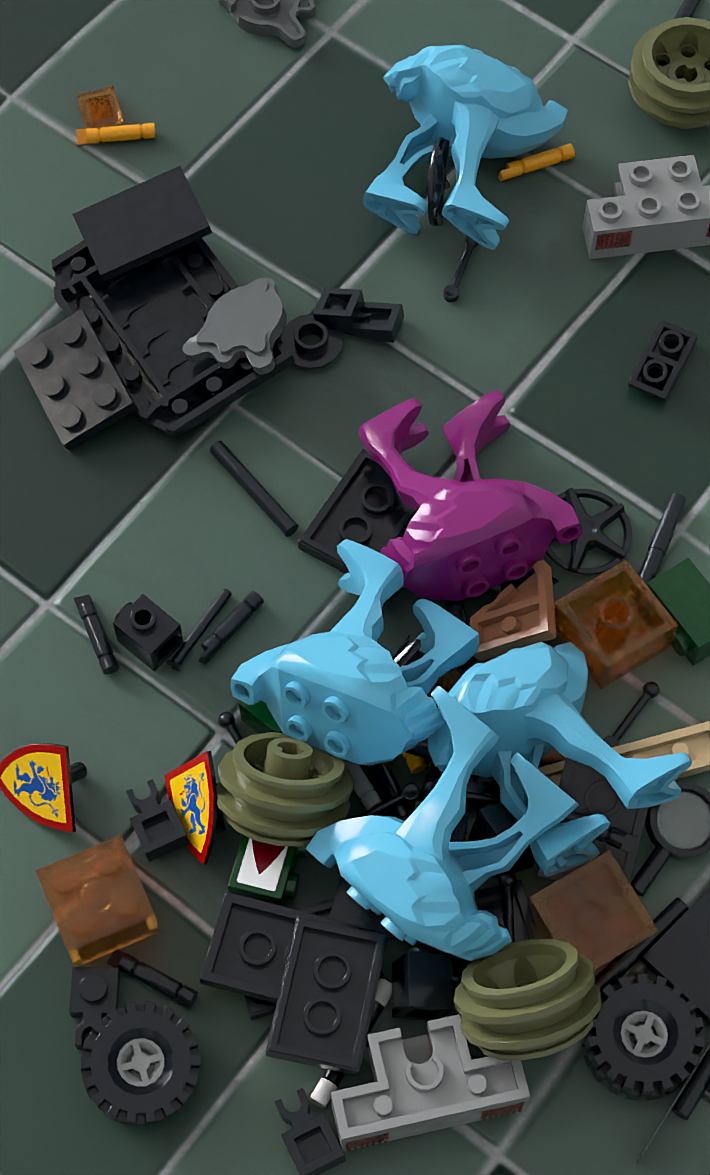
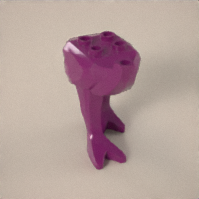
M499 390L489 392L479 398L442 427L443 435L456 457L457 470L453 480L432 477L417 472L401 457L403 451L416 446L429 435L424 423L413 424L422 408L418 399L413 398L402 402L362 424L359 428L358 437L367 453L375 462L382 466L391 478L401 501L417 511L410 520L403 538L390 539L387 547H383L380 552L400 565L404 575L402 588L411 590L416 596L426 599L461 601L469 597L480 596L487 590L510 580H517L532 570V566L543 558L552 539L556 538L560 545H563L582 535V526L574 508L552 492L522 481L481 479L476 456L484 446L511 427L505 415L497 416L505 404V397Z

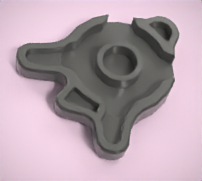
M218 0L228 10L233 21L241 29L259 36L279 37L292 48L301 47L306 42V31L298 19H309L316 14V6L313 0Z
M267 277L259 278L248 285L235 288L221 296L208 312L202 329L183 345L182 350L186 358L191 362L213 358L222 368L229 369L240 358L245 357L248 358L257 374L271 372L275 368L273 345L281 335L287 319V314L278 295L275 281Z

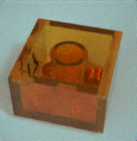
M627 560L620 562L555 601L556 631L566 643L572 642L584 653L588 673L601 689L670 648L678 625Z
M121 835L35 870L74 967L83 965L116 949L123 948L159 932L155 914Z
M610 850L528 899L550 938L570 943L578 950V953L583 954L593 963L594 969L659 932Z

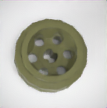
M691 17L668 20L645 32L634 46L628 78V85L633 100L652 119L667 127L691 129L710 125V22L707 20Z
M268 732L250 735L238 741L234 749L226 753L219 764L218 774L220 781L216 786L218 808L225 813L227 822L238 833L255 841L276 846H305L310 843L317 831L341 820H346L350 812L348 799L353 791L354 781L350 770L345 767L343 759L321 753L307 743L293 739L283 733Z
M530 939L509 943L493 955L473 960L462 972L461 983L455 989L454 1004L456 1010L462 1015L460 1023L462 1034L471 1044L477 1045L485 1055L499 1060L523 1061L546 1057L567 1049L583 1039L593 1027V1018L601 1009L600 989L595 985L593 963L583 954L578 953V950L570 943L556 939Z

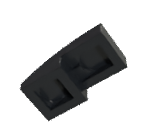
M324 288L313 316L314 320L337 331L364 339L394 343L404 319L402 304L364 302L362 290Z

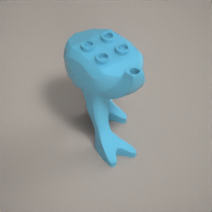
M465 45L429 46L422 49L418 54L395 63L383 77L390 91L395 93L398 100L409 102L414 117L421 127L405 137L394 160L384 172L375 178L365 192L363 205L366 209L411 234H417L421 225L416 215L423 216L428 208V204L421 196L404 186L403 179L418 164L431 160L436 139L444 137V139L450 140L448 157L452 156L454 161L456 184L441 214L475 242L485 248L495 250L500 242L496 230L503 231L510 220L483 198L475 186L480 159L515 157L539 148L562 130L568 110L555 101L550 100L544 106L531 78L522 74L515 67L508 66L495 58L485 55L480 50L472 49Z
M345 539L337 546V553L346 564L350 573H346L339 580L338 585L348 593L360 595L352 609L330 632L312 634L295 642L265 651L241 664L231 678L230 687L233 697L248 705H254L259 701L265 702L283 734L293 739L301 740L321 753L330 754L355 764L371 766L392 761L399 754L414 748L419 742L431 736L444 725L445 720L440 709L437 708L433 698L428 697L427 694L439 677L453 668L464 665L478 651L479 633L434 602L424 598L419 599L413 605V613L421 623L424 632L415 640L421 641L419 651L425 653V655L409 665L399 667L392 659L390 652L378 644L377 640L384 631L383 604L403 586L404 575L402 568L397 562L357 542Z
M539 642L523 648L511 649L507 653L486 663H477L470 667L449 691L448 694L501 738L473 768L471 775L485 778L493 776L500 786L501 803L517 820H520L527 813L528 796L510 762V759L516 752L538 769L541 758L555 748L564 757L588 765L605 776L627 809L651 807L677 798L681 794V788L674 780L692 764L691 759L685 752L648 759L624 758L597 735L580 713L584 705L588 684V669L584 653L572 642L557 645L554 648ZM446 722L428 737L429 754L434 766L438 767L442 772L445 771L454 753L451 732ZM595 814L565 823H558L530 843L533 857L543 874L549 877L598 857L601 852L592 841L608 829L610 822L604 815Z
M438 686L431 693V696L438 705L451 732L454 753L433 790L406 821L396 817L374 815L341 820L317 831L305 849L328 868L337 863L341 876L352 885L347 893L366 910L371 909L379 916L383 913L386 917L381 921V924L401 941L406 940L412 946L419 941L455 957L473 961L497 953L512 941L508 930L499 926L496 916L488 911L478 910L474 892L489 877L509 871L530 843L564 820L579 804L516 752L510 759V762L528 796L527 813L511 828L494 838L471 842H450L451 833L465 814L467 783L473 768L501 738L444 689Z

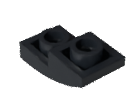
M660 320L647 349H644L635 367L628 386L666 401L692 352L698 334Z

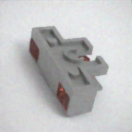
M694 155L617 164L620 182L614 183V197L586 200L582 229L589 259L710 245V185L702 186Z
M460 1014L428 1021L427 1034L403 1040L400 1028L368 1034L367 1042L369 1047H367L374 1082L331 1092V1106L340 1147L343 1152L356 1150L357 1148L362 1149L370 1145L374 1146L383 1142L387 1143L396 1139L479 1120L485 1121L492 1117H503L505 1114H515V1112L526 1110L530 1093L521 1061L499 1060L490 1056L471 1060L467 1040L462 1034L460 1027Z

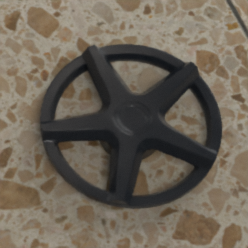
M438 137L434 143L431 163L427 173L428 217L432 226L443 225V215L441 213L444 207L445 190L450 188V183L446 178L450 140H446L444 137Z
M569 488L557 495L562 500H567V503L574 508L582 526V535L570 541L572 550L569 564L560 559L549 545L546 554L550 559L565 570L583 575L600 574L617 566L628 553L632 541V527L623 504L616 502L613 498L602 492L591 489ZM579 498L595 499L610 508L594 516H589ZM618 517L624 530L622 548L603 533V529ZM595 547L614 557L609 563L600 567L581 568L587 551Z

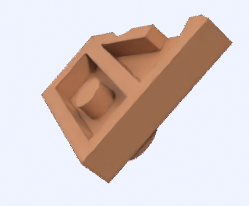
M544 560L538 561L532 566L535 573L519 587L516 588L511 583L498 594L492 603L483 606L470 617V627L479 633V648L473 655L479 662L503 655L514 648H523L556 638L552 569Z

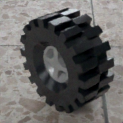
M637 974L634 980H629L628 976L619 978L612 987L610 984L607 985L600 993L601 1009L593 1018V1027L581 1039V1046L586 1048L584 1059L587 1066L593 1065L596 1070L593 1075L599 1083L605 1080L611 1085L609 1088L610 1092L618 1095L620 1091L628 1093L627 1099L636 1101L640 1096H647V1101L658 1099L663 1093L668 1095L675 1091L681 1083L685 1082L697 1066L701 1058L699 1054L704 1048L705 1037H701L700 1034L704 1028L702 1017H695L694 1012L697 1006L693 999L686 1002L681 997L685 990L676 984L674 989L665 986L666 978L657 976L655 981L647 980L648 974Z
M134 1001L125 1003V1006L116 1009V1007L106 1012V1016L103 1019L97 1020L92 1026V1031L86 1037L83 1044L81 1074L89 1098L104 1115H108L114 1118L116 1122L122 1124L130 1123L135 1124V1126H146L149 1123H159L166 1120L167 1117L178 1112L190 1098L199 1077L201 1056L199 1055L196 1036L189 1029L190 1025L184 1018L180 1019L174 1014V1010L167 1006L165 1009L158 1007L156 1002L146 1001L145 1004H136Z

